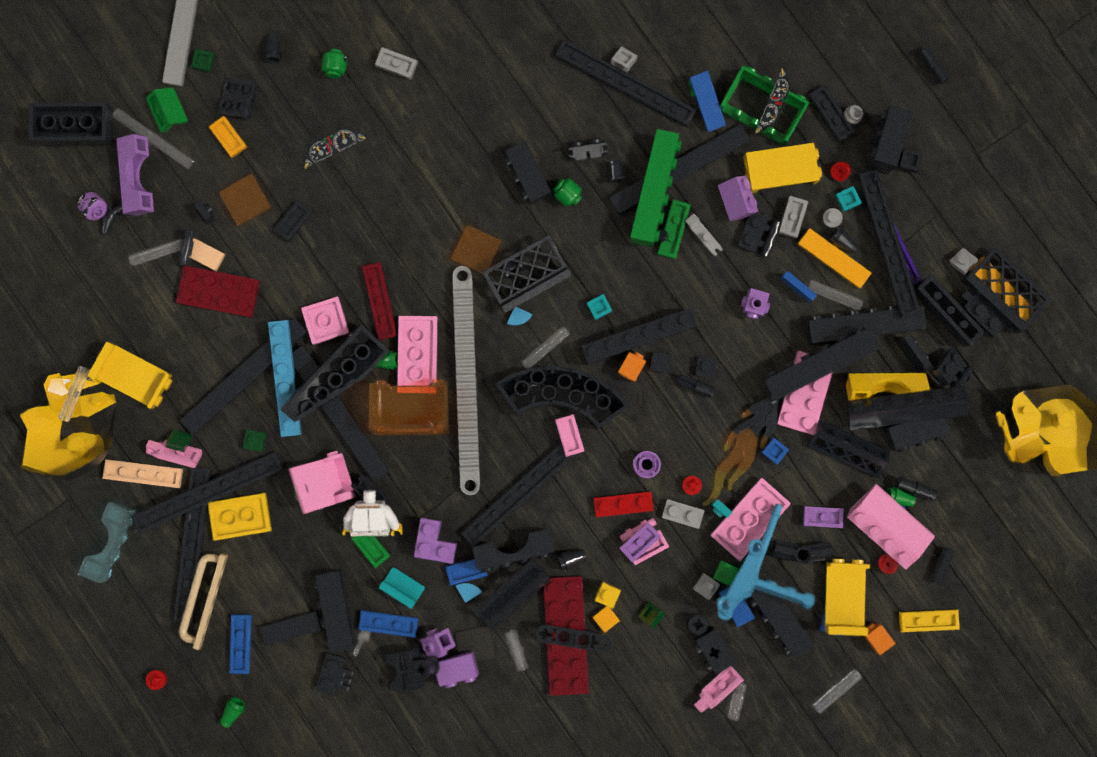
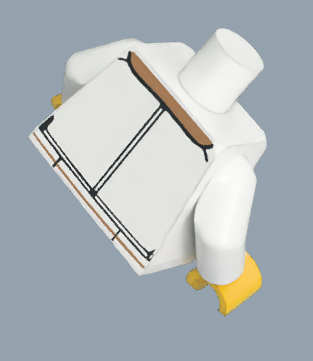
M375 490L363 491L364 501H357L354 506L349 508L344 517V529L342 532L344 536L346 532H350L351 537L388 535L390 528L391 536H394V531H399L402 535V524L398 522L391 508L385 505V501H375Z

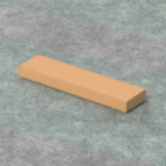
M105 459L103 479L181 488L183 469Z

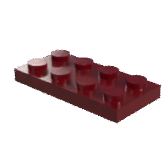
M184 266L176 303L252 318L260 281Z

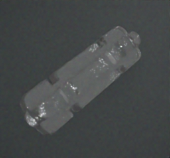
M743 682L735 688L736 692L733 693L730 705L731 710H729L728 718L734 721L739 720V711H741L745 696L743 693L746 692L747 685Z

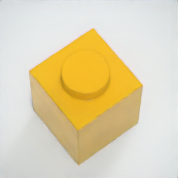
M602 581L594 599L613 609L621 590Z

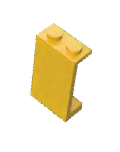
M814 143L747 152L743 157L746 177L750 182L752 193H757L761 189L808 182L817 184L822 177L821 167H818L817 164L819 152L815 148Z
M111 342L105 343L87 375L142 402L150 409L160 405L163 400L161 395L164 389L168 390L173 381L170 379L172 377L170 373Z
M833 558L832 562L826 563L825 632L827 634L868 636V628L864 626L866 569H870V565L864 563V560L852 559V563H845L844 559Z

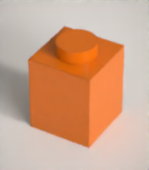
M635 351L633 354L629 352L617 374L635 382L646 363L643 360L644 356Z
M876 622L866 626L868 628V636L863 637L875 653L881 655L896 644L881 624Z

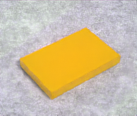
M266 493L208 503L213 541L272 531Z

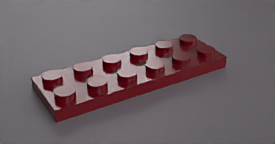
M582 576L551 577L544 585L546 624L585 630ZM546 628L547 635L553 636L551 640L555 641L557 629H553V633H549ZM561 631L558 635L559 640L562 642H566L570 637L567 631ZM585 634L578 636L577 641L581 645L586 644ZM547 643L550 696L589 694L586 650Z

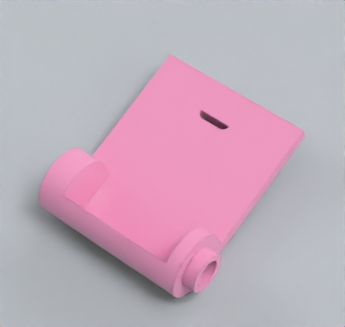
M338 451L326 454L327 458L289 469L303 514L356 497L355 491L351 487L352 482L343 453L338 454Z

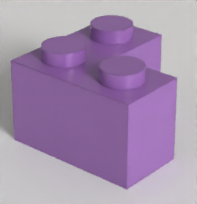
M421 518L414 557L446 563L454 562L457 543L438 540L441 520Z

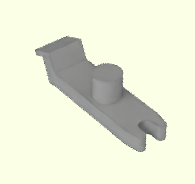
M695 214L685 221L711 254L717 255L715 249H718L720 252L722 251L720 244L708 232Z

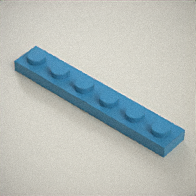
M289 320L268 322L281 437L301 435L300 419L293 422L280 410L297 390Z

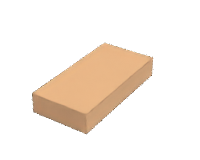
M193 239L192 255L189 257L217 271L225 254L197 239Z

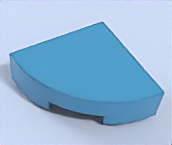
M515 307L507 324L511 326L522 325L532 317V314Z
M471 583L456 585L465 603L482 593L479 587Z

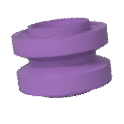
M643 451L635 456L633 469L638 476L652 478L660 471L661 462L655 453ZM645 459H649L652 462V467L649 470L642 468V461Z

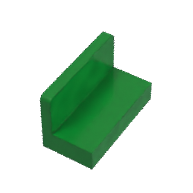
M174 88L154 89L146 98L160 132H167L173 125L188 121Z

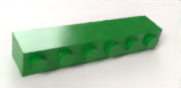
M660 129L656 131L630 237L631 243L653 247L654 242H658L660 231L657 228L658 224L663 223L665 214L662 212L663 205L667 206L669 195L666 194L667 187L671 188L673 177L670 174L671 170L676 169L678 159L675 158V154L680 152L682 141H679L678 133Z

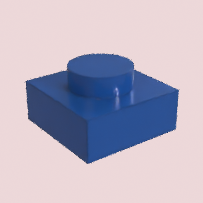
M772 438L761 453L778 465L789 449L775 438Z

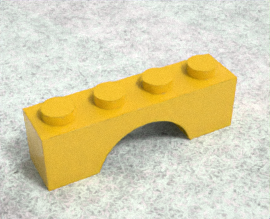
M851 373L848 375L846 383L849 401L871 398L880 392L904 394L930 390L926 373Z

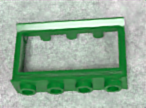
M742 66L721 103L720 109L721 112L756 130L760 122L758 119L752 118L740 109H736L727 103L741 79L771 95L775 83H773L770 77L757 74L753 68ZM790 90L784 103L797 109L798 113L786 134L783 135L772 127H768L761 132V134L783 146L788 142L809 104L804 96L800 94L795 95Z

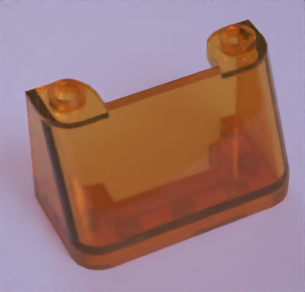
M434 379L429 385L390 386L386 384L385 380H375L374 383H369L370 432L373 435L449 434L448 383L442 379Z

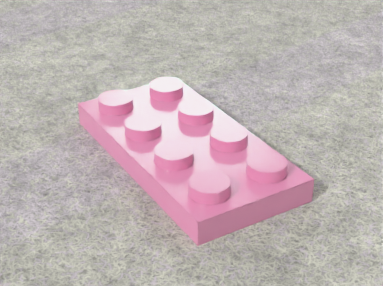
M399 316L398 393L437 392V316Z
M797 351L794 363L801 362L800 357L808 353ZM832 373L784 396L776 424L814 435Z
M760 478L734 507L731 515L725 518L710 536L738 561H741L749 552V543L755 539L759 540L764 535L763 533L767 528L775 504L783 506L781 515L791 503L763 478Z

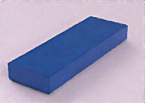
M708 71L689 77L707 132L725 126L726 124Z
M361 610L358 630L416 638L419 617Z
M252 614L231 615L229 673L231 674L250 673Z

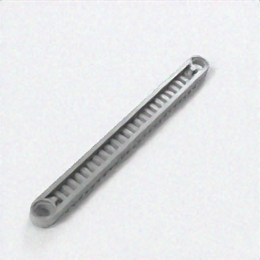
M459 266L453 272L460 486L466 495H474L480 489L473 283L472 273L469 268ZM460 271L467 272L468 278L465 281L457 279V274ZM473 480L476 488L473 491L466 490V481Z

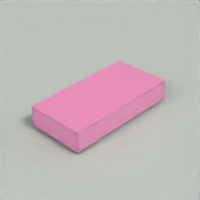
M574 414L556 419V425L566 457L584 452Z

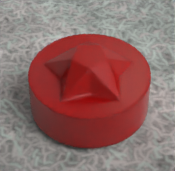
M844 161L836 162L831 168V176L837 181L846 180L851 173L849 164Z
M688 476L682 482L683 491L689 495L698 494L702 488V483L696 476Z
M885 554L879 558L878 567L885 574H893L898 569V562L889 554Z
M159 669L151 671L146 677V684L152 690H159L167 683L166 673Z

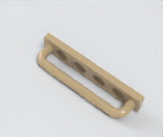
M221 553L220 556L206 554L198 562L179 628L180 637L183 641L194 644L193 649L199 650L202 647L228 558L226 553ZM209 561L215 562L217 567L197 636H192L187 633L205 566Z

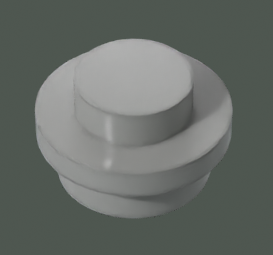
M856 105L847 107L844 112L845 119L851 124L859 123L863 117L862 109Z
M835 208L828 209L823 215V221L828 227H837L842 222V214Z

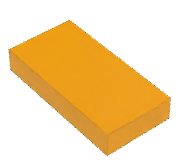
M225 116L209 126L231 158L247 148Z

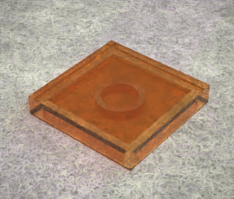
M253 174L219 192L238 226L271 208Z
M467 225L451 260L483 274L481 271L490 267L502 241Z

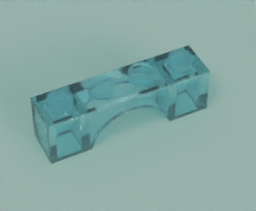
M115 501L108 502L101 518L109 533L107 546L97 555L85 556L78 575L97 583L105 582L110 578L112 574L111 567L113 562H116L119 558V548L127 539L128 534L126 532L128 527L133 524L131 516L134 515L136 510Z

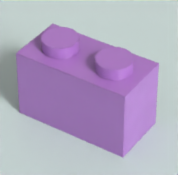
M746 176L734 177L718 185L730 221L741 220L758 212L757 202L752 195L751 185Z
M473 651L438 660L440 670L436 675L439 686L445 685V688L456 686V682L464 680V683L476 680L475 677L479 674Z

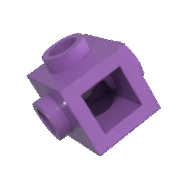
M751 288L747 296H744L742 299V313H746V317L751 319H758V317L764 316V313L767 314L770 303L767 302L770 293Z
M435 628L426 633L427 636L421 639L427 656L436 655V658H440L447 654V650L455 647L448 628L440 631Z

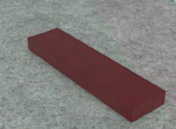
M381 262L362 266L378 340L398 337Z

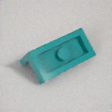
M393 567L379 586V589L412 609L425 587Z

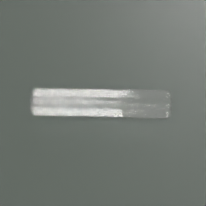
M177 239L129 255V262L135 266L180 251L183 240Z
M814 280L810 281L808 288L814 293L856 310L862 307L863 300Z
M561 327L522 361L523 366L526 369L531 368L569 335L568 330L565 327Z
M78 367L58 419L69 422L89 373L88 368Z
M853 670L813 704L814 709L819 714L822 713L861 680V674L857 670Z

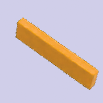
M810 228L797 244L858 289L863 286L871 274L870 271Z
M981 257L978 260V262L969 270V272H971L985 257ZM979 269L975 275L981 280H987V269ZM991 269V280L1001 279L1000 273L996 269ZM991 282V290L994 293H1001V282ZM1005 282V293H1015L1012 285L1009 282ZM1015 295L1005 296V303L1008 306H1015ZM1019 295V306H1029L1028 302ZM1019 309V316L1024 321L1029 317V309Z

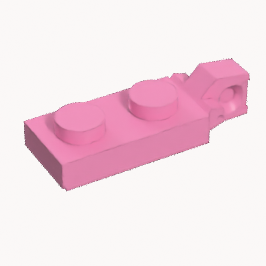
M149 440L146 445L147 454L192 468L196 467L202 456L201 449L190 446L187 447L185 452L166 448L167 440L160 443Z
M732 666L725 669L701 690L702 693L699 695L701 699L695 704V707L701 713L708 707L711 709L714 706L716 707L744 681L743 678Z

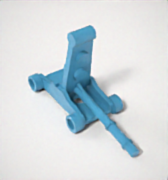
M775 504L767 528L763 533L762 541L755 539L749 543L747 558L725 597H721L718 600L717 613L721 620L731 619L733 611L743 599L749 598L754 590L799 603L805 609H810L813 606L814 597L811 594L802 595L797 593L794 588L788 586L782 588L773 581L759 580V569L771 537H773L772 534L778 518H780L783 506Z

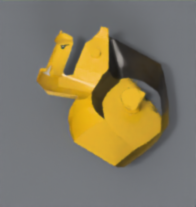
M90 370L61 376L60 373L47 377L44 388L49 406L34 407L20 415L28 431L23 465L18 467L50 478L70 481L96 468L107 456L112 446L116 401L114 394L99 392L79 396L76 399L73 397L75 391L98 385L102 382L87 376Z
M1072 385L1041 388L1019 393L1013 399L1012 411L1019 428V436L1015 439H1012L1010 436L1005 415L1000 411L996 413L998 425L1002 426L1006 441L1004 445L1005 453L1010 461L1025 463L1042 453L1043 464L1051 476H1062L1061 474L1097 469V405Z

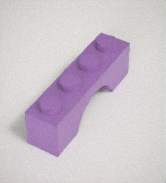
M132 134L117 138L123 214L138 216L154 212L152 193L147 192L142 187L139 178L140 167L149 156L148 137Z

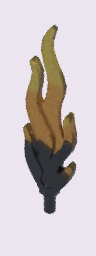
M769 395L766 399L750 406L743 412L742 418L751 414L754 415L734 428L728 436L723 450L727 451L733 440L737 438L735 446L730 455L718 466L715 473L713 492L702 504L703 506L712 503L719 496L724 479L735 464L739 462V467L728 481L727 489L729 491L732 489L733 483L751 466L756 453L757 439L763 427H765V432L761 438L760 448L763 449L767 440L776 427L778 400L773 401Z

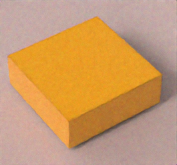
M605 606L593 616L604 633L620 621L608 606Z

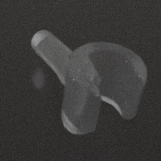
M361 631L358 635V642L353 652L354 656L358 655L363 642H369L370 631Z

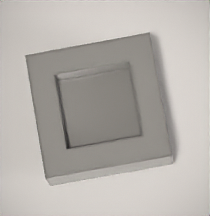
M621 47L611 59V64L627 73L636 62L637 55Z
M964 248L950 260V264L964 275L978 262V259Z
M703 573L693 589L710 600L720 584Z

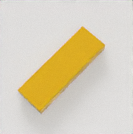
M958 610L899 612L900 632L959 630Z

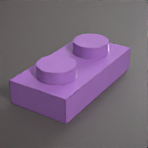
M804 506L803 526L843 528L844 509Z
M647 522L620 549L633 563L661 535Z

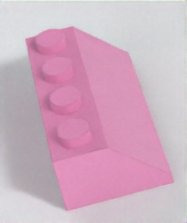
M877 484L849 509L847 516L848 519L904 569H907L920 558L935 537Z

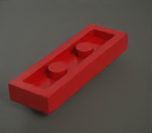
M651 491L594 498L596 517L654 511Z

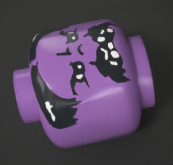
M95 192L85 193L78 200L77 207L79 211L89 220H98L107 211L105 201Z

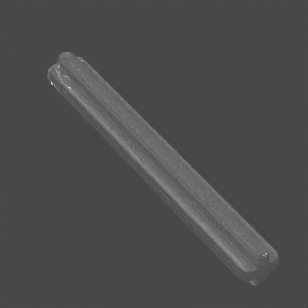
M119 108L113 112L112 116L138 135L148 137V142L184 167L189 169L193 165L194 161Z

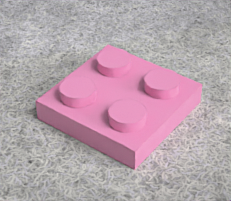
M339 297L301 308L312 345L350 333Z

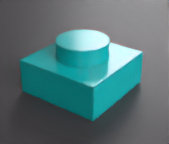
M854 186L835 195L843 212L862 203Z
M604 294L586 303L595 320L612 312Z
M718 499L711 503L714 507L712 511L720 518L722 516L728 518L731 515L732 511Z

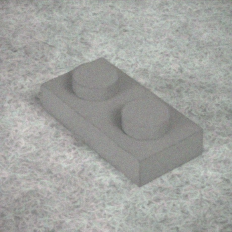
M382 47L375 66L411 80L418 62L415 59Z
M789 196L779 228V234L793 238L798 237L808 201Z
M667 499L661 518L699 529L704 510Z

